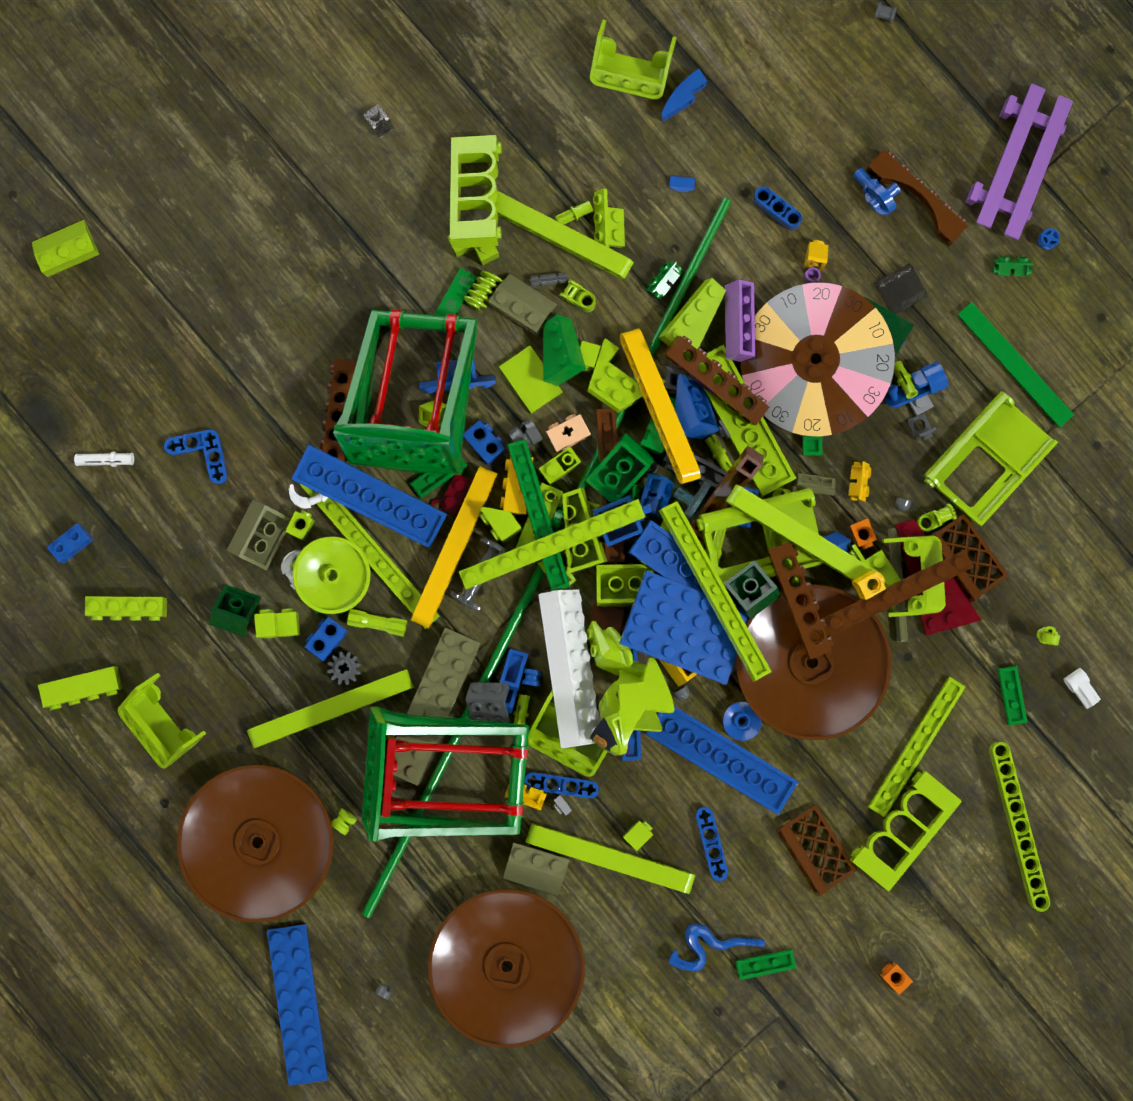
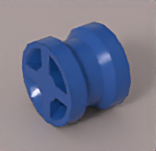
M1052 228L1044 230L1038 237L1040 248L1044 250L1054 248L1060 240L1058 231Z
M524 668L525 678L522 680V684L541 687L540 677L543 675V671Z

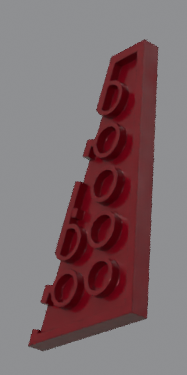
M915 519L895 524L899 538L925 536ZM900 542L909 576L921 571V556H909L904 550V542ZM954 577L944 581V609L938 613L920 615L926 636L982 620Z

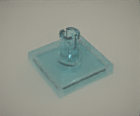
M705 481L695 495L690 494L680 486L673 495L674 498L688 505L684 514L689 522L711 487Z

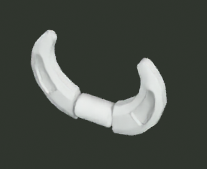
M293 484L289 488L290 499L300 508H311V505L328 499V497L320 493L307 499V497H301L296 494Z
M301 550L288 553L281 564L282 573L288 577L290 583H292L290 586L294 589L293 571L291 570L293 568L290 565Z

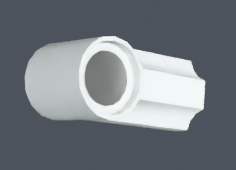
M1078 668L1063 679L1067 687L1073 693L1075 692L1086 709L1094 706L1101 700L1090 685L1087 674L1081 668Z

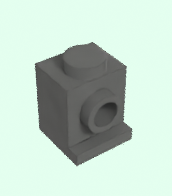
M667 366L665 389L670 395H677V385H673L671 381L678 379L679 374L686 375L677 366Z

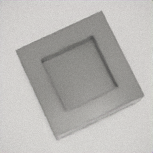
M928 395L909 402L916 416L934 407Z
M561 795L554 799L556 804L553 806L560 814L564 813L567 815L572 811Z

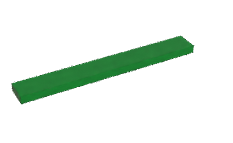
M973 302L957 315L1058 428L1074 416L1069 408Z
M526 439L507 444L535 539L538 540L553 534L554 531ZM560 552L543 558L542 562L551 591L570 587Z

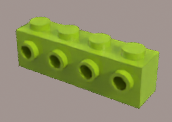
M542 483L540 488L552 524L557 508H561L563 505V491ZM529 516L516 548L536 541Z
M85 596V616L91 617V620H103V617H110V620H122V617H129V620L141 621V617H149V621H160V617H167V598Z
M116 666L38 685L43 708L49 707L50 710L62 708L61 704L68 703L69 706L79 704L80 700L85 698L88 701L99 699V695L105 693L106 696L118 694L117 690L123 689L119 670Z

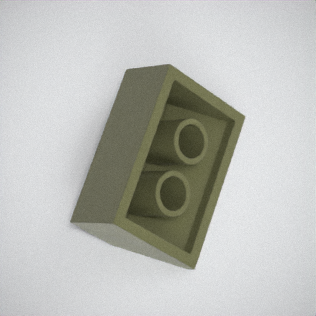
M511 274L498 286L488 301L490 307L535 336L539 334L543 328V323L549 319L557 307L555 302Z
M253 499L226 551L267 571L286 534L285 531L291 518Z
M514 841L503 879L559 895L570 858Z

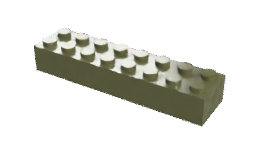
M445 628L407 714L449 717L481 643ZM397 735L396 740H404L410 743L437 744L441 735ZM410 750L408 752H395L397 772H393V775L418 786L434 751Z

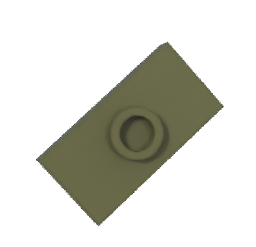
M798 473L796 490L811 488L815 494L834 496L836 479Z

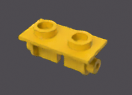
M864 461L863 463L854 462V465L851 466L850 479L857 480V483H850L848 496L853 501H857L859 497V500L865 502L866 497L869 495L867 483L868 478L871 477V467H869L870 464Z
M509 785L505 794V798H508ZM524 785L523 802H525V805L541 810L546 793L530 787L529 790L526 788L527 785Z

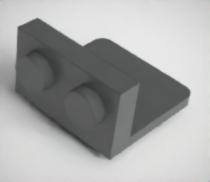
M471 682L466 696L471 720L510 723L505 704L509 692L508 683Z

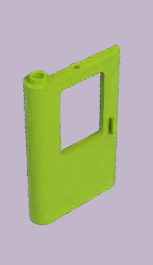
M1002 391L924 474V482L929 487H935L979 526H982L1058 443L1016 408L1013 399ZM979 446L1005 469V472L973 507H969L944 485V481L973 449Z
M811 488L762 499L819 535L813 511L815 496ZM734 507L701 514L699 519H697V526L699 531H702L707 556L723 585L751 563L747 562L723 569L718 566L711 536L712 532L755 521ZM762 525L768 550L789 542ZM796 546L798 551L796 558L798 563L803 564L804 569L824 564ZM769 556L755 560L768 577L776 576ZM786 558L783 559L782 565L785 569H790L792 562Z

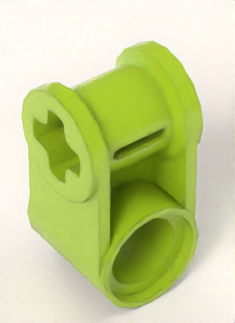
M569 279L568 286L559 296L564 301L584 312L593 311L596 307L595 296L575 281ZM590 298L593 302L591 305L585 306L582 304V301Z

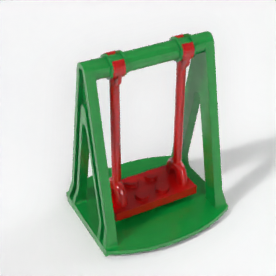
M395 309L390 311H371L343 414L337 424L334 425L333 434L350 464L411 473L462 475L461 450L478 327L477 318H465L454 314L442 316L407 313L404 310ZM380 326H389L391 333L375 414L372 416L370 424H367ZM404 328L437 330L447 333L432 417L428 422L426 430L416 429L412 426L403 427L382 424L383 408L398 332ZM464 333L439 433L438 421L454 335ZM358 405L356 424H352Z
M370 707L361 819L368 841L377 842L378 840L390 837L520 834L521 818L524 816L523 806L525 805L523 794L526 760L529 759V726L514 723L394 713L379 707ZM394 735H513V743L510 744V747L410 743L404 740H396ZM414 750L509 755L511 766L508 800L505 804L409 801L392 797V792H395L396 780H394L393 772H397L395 752ZM413 808L504 812L506 822L390 812V810ZM386 822H387V823H398V824H408V825H379V824H380V823H386Z

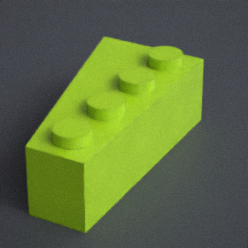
M713 278L706 279L658 338L669 347L677 336H686L692 341L691 345L698 349L726 290ZM685 351L683 354L686 361L691 359L689 351Z
M584 488L562 494L565 528L593 517ZM599 536L566 549L568 574L607 562Z

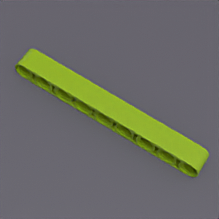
M487 187L482 196L488 194L492 188ZM498 191L499 195L495 206L499 217L622 280L626 278L634 263L631 259Z
M737 484L726 500L734 508L852 581L871 570L876 571ZM870 579L867 583L869 589H871L873 586L872 579Z
M406 669L247 730L254 749L414 688Z
M994 742L989 747V754L1027 899L1033 909L1040 912L1046 911L1050 906V899L1011 751L1006 743ZM999 745L1004 749L1003 754L1000 756L995 752L996 747ZM1003 764H1006L1009 769L1005 775L1000 771ZM1008 783H1011L1013 791L1008 794L1005 787ZM1013 802L1018 804L1016 812H1012L1010 809ZM1018 821L1023 823L1021 831H1017L1015 828ZM1023 840L1028 842V848L1022 850L1020 847ZM1028 859L1033 860V866L1030 869H1027L1025 866ZM1033 878L1038 879V885L1035 888H1032L1030 885ZM1038 897L1043 898V904L1040 907H1037L1035 904Z
M533 823L530 825L525 841L550 851L690 894L695 875Z

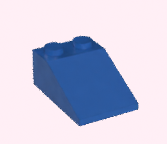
M679 374L677 379L676 415L685 436L704 440L720 430L710 401L701 385L689 376Z

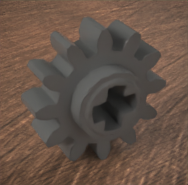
M342 651L339 653V658L333 655L332 658L335 661L334 663L328 662L332 669L327 671L334 674L331 680L338 678L339 685L343 683V680H345L346 685L350 684L349 679L357 681L355 674H361L357 667L362 666L360 663H355L358 657L351 658V652L344 656ZM347 663L349 671H345L343 674L341 673L340 666Z

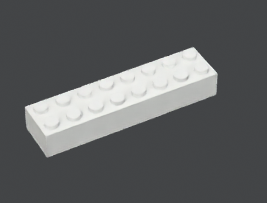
M556 590L539 594L561 748L595 744L590 739V736L599 724V713L596 707V693L593 687V673L590 666V654L587 646V634L585 632L579 590Z

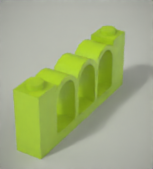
M497 135L451 138L450 241L452 248L498 246V238H502L501 227L497 225L498 214L495 206L499 195L495 182L499 172L496 161H499V154H502V144L498 142ZM486 162L492 165L486 172L461 174V163ZM489 186L492 188L484 196L461 197V187ZM486 209L491 211L490 216L484 220L461 221V210Z
M918 771L912 778L913 783L911 784L914 789L908 790L903 794L900 800L901 810H894L886 815L883 821L884 831L874 832L869 836L866 847L863 845L860 848L856 847L851 853V862L888 892L962 802L926 771L921 773ZM914 794L923 795L940 809L939 813L927 827L911 815L907 809V801ZM897 815L906 816L923 830L922 834L910 848L896 838L890 830V822ZM887 836L906 851L905 855L893 869L880 860L873 852V843L878 837Z

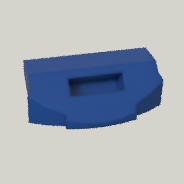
M671 176L669 188L677 192L695 190V178Z

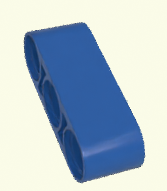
M762 186L756 190L753 201L758 208L788 230L793 231L799 227L802 215L798 210L767 187ZM758 194H765L767 200L761 201L758 198ZM774 205H779V206H781V207H782V211H781V212H775V211L773 210V206H774ZM788 217H795L797 219V223L791 224L788 221Z

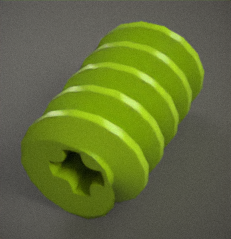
M481 271L482 277L476 278L479 284L473 283L472 287L474 290H468V294L471 297L464 296L465 302L480 313H482L479 309L480 307H487L484 300H490L488 294H494L492 288H498L496 282H503L501 278L489 271Z

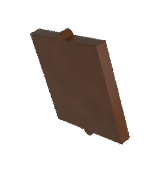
M594 604L590 624L592 621H596L602 630L613 627L620 634L625 610L597 607Z

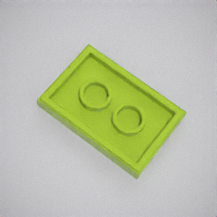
M528 346L499 366L531 414L563 393L559 386L543 381V363L531 346Z

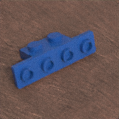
M473 358L470 389L473 386L487 388L496 384L495 375L476 376L475 360ZM458 360L449 362L444 391H450ZM436 362L438 379L442 362ZM438 380L420 382V392H435Z

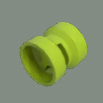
M342 808L337 819H333L331 823L336 830L346 835L349 832V827L355 824L357 818Z

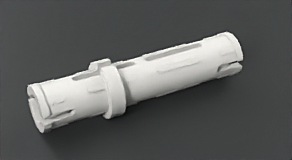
M116 452L109 454H75L74 462L76 466L111 465L116 467L117 465H133L134 454Z

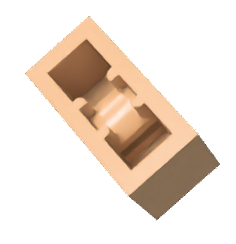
M572 414L565 418L566 422L560 425L557 422L548 427L549 430L546 431V434L557 454L591 437L581 414L577 416ZM565 428H567L568 430H573L571 432L570 437H568L567 434L563 435L565 433Z

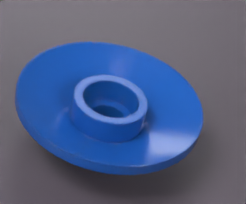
M738 702L731 705L723 717V726L727 734L740 741L755 737L762 724V720L755 714L747 702ZM741 717L745 719V724L743 725L738 723Z

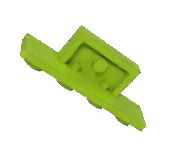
M607 189L594 192V240L608 248L625 247L624 209L608 207Z
M855 544L850 546V555L883 575L885 587L901 581L882 550L865 560ZM892 606L888 609L889 611H894L897 608L895 606Z

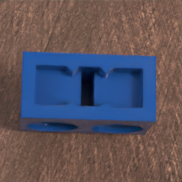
M479 420L464 433L463 438L489 466L505 452L503 446L506 444L499 436L494 437L491 433L493 429L486 421L482 423ZM477 430L484 431L485 435L482 439L474 437V433ZM490 444L497 446V451L493 454L486 451L487 446Z
M648 473L640 501L642 507L650 504L652 512L645 514L646 516L663 519L659 510L668 506L674 485L668 478Z
M77 523L47 548L58 562L65 564L94 539L83 525Z
M331 617L323 618L317 625L318 631L315 634L311 633L305 641L307 643L305 648L324 662L349 632ZM330 625L336 627V633L332 636H329L326 632L327 627ZM318 640H322L324 643V648L321 651L315 649V643Z

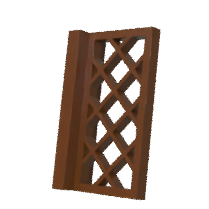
M965 513L932 535L938 537L941 541L943 560L954 555V547L961 548L966 553L967 550L976 551L975 561H971L974 564L973 574H968L965 571L954 577L970 603L980 598L984 593L1008 577L1004 568ZM961 520L966 525V533L956 531L957 523ZM944 532L952 533L951 543L945 542L940 535ZM956 534L965 536L964 546L955 544ZM969 537L977 540V548L968 547ZM980 552L987 554L989 557L988 564L979 562ZM978 565L987 567L986 577L977 575ZM991 568L997 569L1001 577L998 579L990 578ZM976 579L985 580V588L979 591L976 587Z
M813 805L789 822L775 829L816 896L823 895L827 890L857 871L817 805ZM812 811L818 817L816 824L807 822L808 814ZM795 822L803 824L800 835L793 833L790 828ZM806 825L816 827L813 838L804 836ZM819 828L827 831L826 841L817 839ZM803 838L813 840L811 851L803 849ZM816 841L826 844L824 855L814 852ZM829 845L836 846L838 849L837 858L827 856ZM813 855L823 857L821 868L814 867L812 863ZM826 858L836 860L834 871L824 869ZM839 861L845 862L850 870L844 874L837 872ZM824 872L833 874L832 882L828 885H825L822 880Z

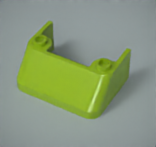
M602 20L597 35L590 81L596 86L650 99L661 98L665 89L677 37L673 36L669 52H656L651 62L615 53L617 47L615 41L611 38L603 37L606 20Z
M936 536L882 539V543L904 542V550L909 556H921V570L943 560L942 544ZM944 582L924 591L923 595L911 597L908 601V610L889 611L887 616H911L941 612L945 607Z
M159 673L137 686L118 707V714L157 765L165 769L195 746L206 733L202 731L196 736L193 731L188 729L180 731L158 703L161 698V691L154 685L160 677Z
M552 689L529 731L528 745L578 773L591 777L597 771L607 751L600 748L596 743L561 748L555 704L550 702L553 697Z

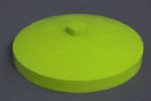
M323 537L306 545L297 556L293 566V584L300 599L310 608L326 614L342 613L356 606L365 596L370 584V567L362 550L351 541L340 537Z

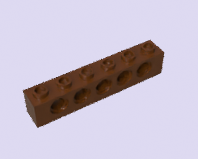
M677 336L663 356L751 426L757 425L770 408L766 404L767 400L760 395H754L751 392L752 389L745 383H739L733 373L730 371L725 372L718 361L714 359L711 361L706 357L707 353L699 347L696 349L691 345L692 341L689 338ZM685 351L691 353L690 361L684 359L683 354ZM701 362L706 365V371L704 373L700 372L698 369V366ZM716 374L721 377L719 385L715 384L713 380ZM730 386L736 389V394L733 397L728 392ZM745 398H748L751 402L749 408H746L743 404Z
M335 358V362L331 363L330 374L333 376L332 382L328 383L327 392L330 393L329 401L326 400L325 412H328L327 420H323L322 430L325 431V436L321 438L320 450L326 453L336 450L338 452L336 458L347 462V458L338 441L331 440V434L334 432V425L337 424V422L333 421L334 414H343L357 361ZM342 375L348 377L345 384L338 383V379ZM339 394L345 395V400L342 403L336 402V396Z
M788 542L767 550L808 660L832 652L833 641L830 635L827 636L825 633L826 623L823 617L820 618L818 615L819 605L816 599H812L810 592H813L810 582L805 581L803 576L805 569L803 564L798 563L796 558L798 556L796 546ZM783 559L791 560L792 567L790 569L783 567ZM791 577L798 578L799 585L797 587L790 585L789 579ZM798 595L805 596V605L801 606L796 602ZM805 613H810L813 616L812 623L807 624L804 622L803 616ZM813 631H817L820 634L818 642H813L810 638Z

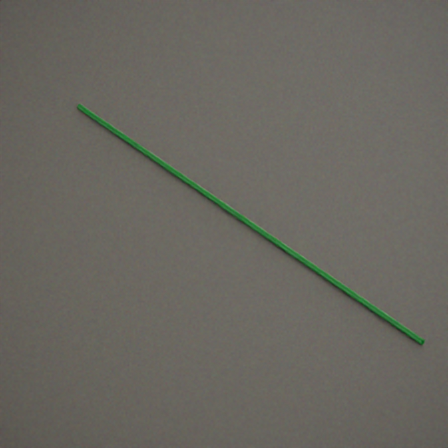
M723 197L648 346L652 358L662 341L658 336L672 321L732 202L728 198ZM627 408L619 413L616 412L617 428ZM598 447L576 489L584 488L585 491L587 490L589 484L585 480L599 465ZM537 565L478 683L490 682L545 573L539 565ZM466 706L460 719H471L468 706ZM452 735L448 744L458 745L462 735ZM443 752L419 801H430L454 752ZM414 809L412 814L423 815L425 809ZM411 836L400 837L362 912L363 916L371 918Z

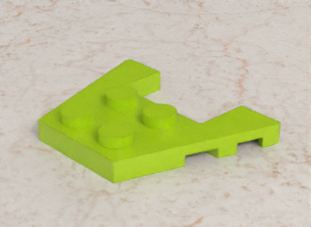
M605 338L587 391L619 413L636 403L643 395L635 380L610 363L619 348Z

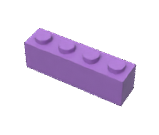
M736 280L725 285L726 359L742 362L755 357L754 283Z

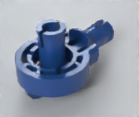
M863 168L854 173V178L863 186L865 200L874 212H877L879 215H889L896 209L893 197L901 192L896 183L893 182L885 189L878 183L877 179H871Z

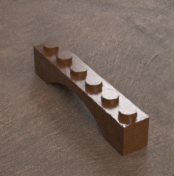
M883 149L868 165L866 171L873 178L877 179L879 183L892 184L894 182L899 187L910 191L918 197L931 215L935 234L948 246L968 227L966 220L962 216L953 213L949 204L946 202L942 203L938 199V195L933 190H928L920 178L914 177L909 173L910 170L907 166L898 163L896 157L891 152H886Z
M748 445L689 522L701 545L704 539L702 531H699L697 526L699 515L726 509L729 505L726 500L734 486L737 484L744 487L763 465L764 456Z

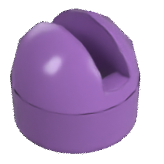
M815 267L809 268L804 275L806 282L816 283L821 277L820 271Z

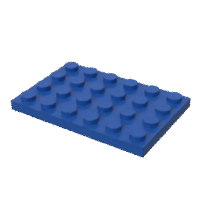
M645 571L619 644L726 685L737 652L706 595L703 592L665 577ZM736 606L746 624L750 618L741 607Z

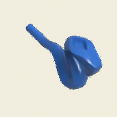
M690 924L685 930V940L688 946L696 953L698 959L696 961L681 959L678 957L677 950H674L669 958V964L687 971L701 970L706 963V954L697 940L698 936L717 950H725L733 946L764 947L765 940L732 938L720 941L713 936L706 925Z

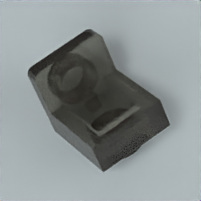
M379 104L363 114L379 138H382L394 129L391 120Z

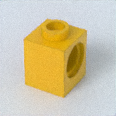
M871 570L851 581L860 599L864 600L886 589L884 585L885 579L878 571ZM870 579L873 580V587L871 589L867 586Z

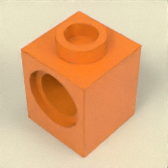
M868 518L848 526L857 548L862 547V549L873 546L872 542L877 540ZM860 530L867 532L868 537L866 540L859 538L858 533Z
M895 962L892 964L888 963L882 969L883 973L880 975L899 995L913 982ZM894 972L900 974V978L896 982L891 981V975Z

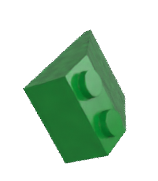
M625 434L585 481L612 503L621 499L648 470L655 458Z

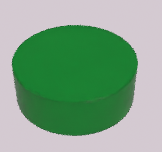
M557 510L552 520V527L560 530L565 525L564 512Z

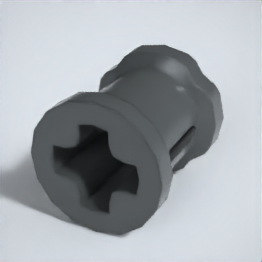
M879 1L874 18H881L892 24L897 7L894 6L892 8L882 5V2Z

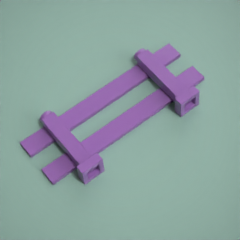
M1035 84L1030 85L1023 105L1016 103L1018 97L1013 95L1006 99L999 117L1006 120L1011 116L1017 120L989 191L982 189L984 184L975 182L971 186L965 202L971 206L976 202L983 205L976 223L987 228H991L997 211L1010 216L1011 218L1004 235L1019 240L1025 223L1032 216L1031 207L1059 136H1062L1065 132L1066 125L1064 123L1073 103V100L1059 95L1051 116L1040 113L1037 110L1045 89ZM1032 125L1044 130V134L1018 200L1014 203L1003 198Z

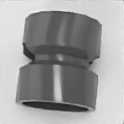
M531 419L523 422L520 428L515 427L507 432L512 442L526 439L528 448L529 444L535 445L543 440Z

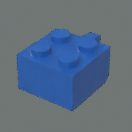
M631 495L595 509L593 513L597 516L630 503L633 500ZM650 504L642 507L645 514L652 512ZM642 518L603 534L607 547L642 533L644 527L641 521L645 519Z

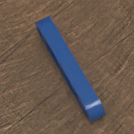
M531 772L525 777V785H527L528 789L532 787L527 782L528 779L536 776V780H542L541 776L546 777L543 783L544 789L539 788L541 784L537 783L533 788L543 790V792L583 798H594L599 792L598 785L590 780ZM550 778H554L558 782V786L552 790L546 785ZM567 782H575L577 789L574 792H568L565 787ZM579 782L584 783L582 787H589V784H593V788L596 791L588 795L587 791L582 790V794H578L580 789Z
M700 807L696 811V820L709 871L714 880L723 881L728 875V869L714 815L708 807ZM702 810H705L706 813H710V816L707 817L708 823L712 822V826L707 825L701 828V824H705L704 819L699 818V815L702 814ZM707 829H712L715 832V836L711 840H707L704 837V831ZM711 848L719 849L720 854L718 858L713 859L709 856ZM722 859L723 863H719V867L722 870L724 869L722 877H718V875H714V872L717 870L716 865L711 866V862H718Z

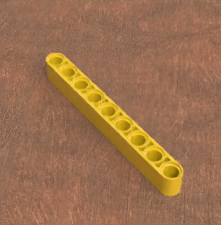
M638 328L621 333V345L679 483L684 484L700 479V469L641 330Z
M479 467L411 618L412 622L429 629L481 514L480 509L484 507L495 483L497 473L484 467Z

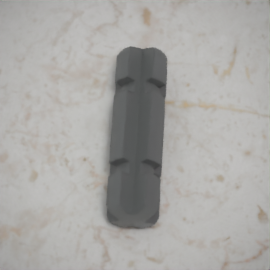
M563 272L558 273L559 275L554 273L541 275V277H538V275L531 276L530 284L532 287H537L540 284L542 286L555 285L558 282L564 284L567 283V274Z

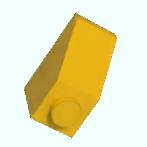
M819 240L809 242L803 268L815 267L822 271L827 264L829 245H825L823 241Z

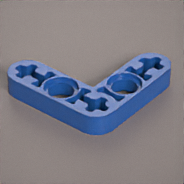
M205 430L172 437L165 441L164 449L172 456L204 450L210 480L217 485L227 481L228 474L221 440L216 431ZM209 434L216 437V439H213V446H218V449H207L208 447L211 448V443L206 441V438H209ZM191 437L197 439V445L194 448H189L187 445V441ZM183 439V445L185 450H183V447L181 446L176 447L174 452L172 449H169V446L172 445L171 442H174L178 445L182 444L180 440ZM218 452L220 459L217 462H211L209 459L211 453ZM222 464V467H218V470L223 476L218 481V479L214 478V475L217 474L216 469H211V466Z

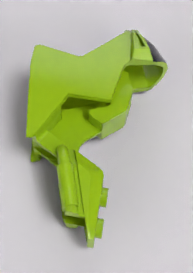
M592 621L586 630L587 640H589L591 646V656L594 657L597 667L618 675L619 679L608 688L599 703L602 720L592 732L590 739L603 750L618 756L627 752L628 741L633 730L662 731V725L656 712L673 713L674 704L665 678L655 658L650 657L646 664L634 661L631 650L619 644L622 636L616 629L608 627L606 630H602L596 621Z

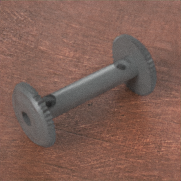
M482 538L480 540L489 546L488 552L484 555L481 562L494 558L499 553L508 552L506 548L490 539ZM481 584L466 589L462 596L451 591V597L461 604L476 611L481 608L471 602Z

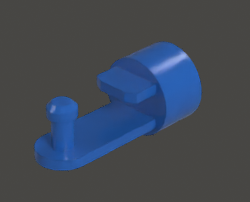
M936 361L912 373L913 384L918 391L915 397L908 399L902 388L898 389L897 385L892 384L889 387L885 401L887 406L897 408L928 394L932 395L948 388V379L942 365Z

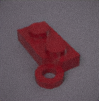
M455 475L442 500H434L431 506L435 507L439 503L442 505L441 511H447L456 516L472 481L461 475Z

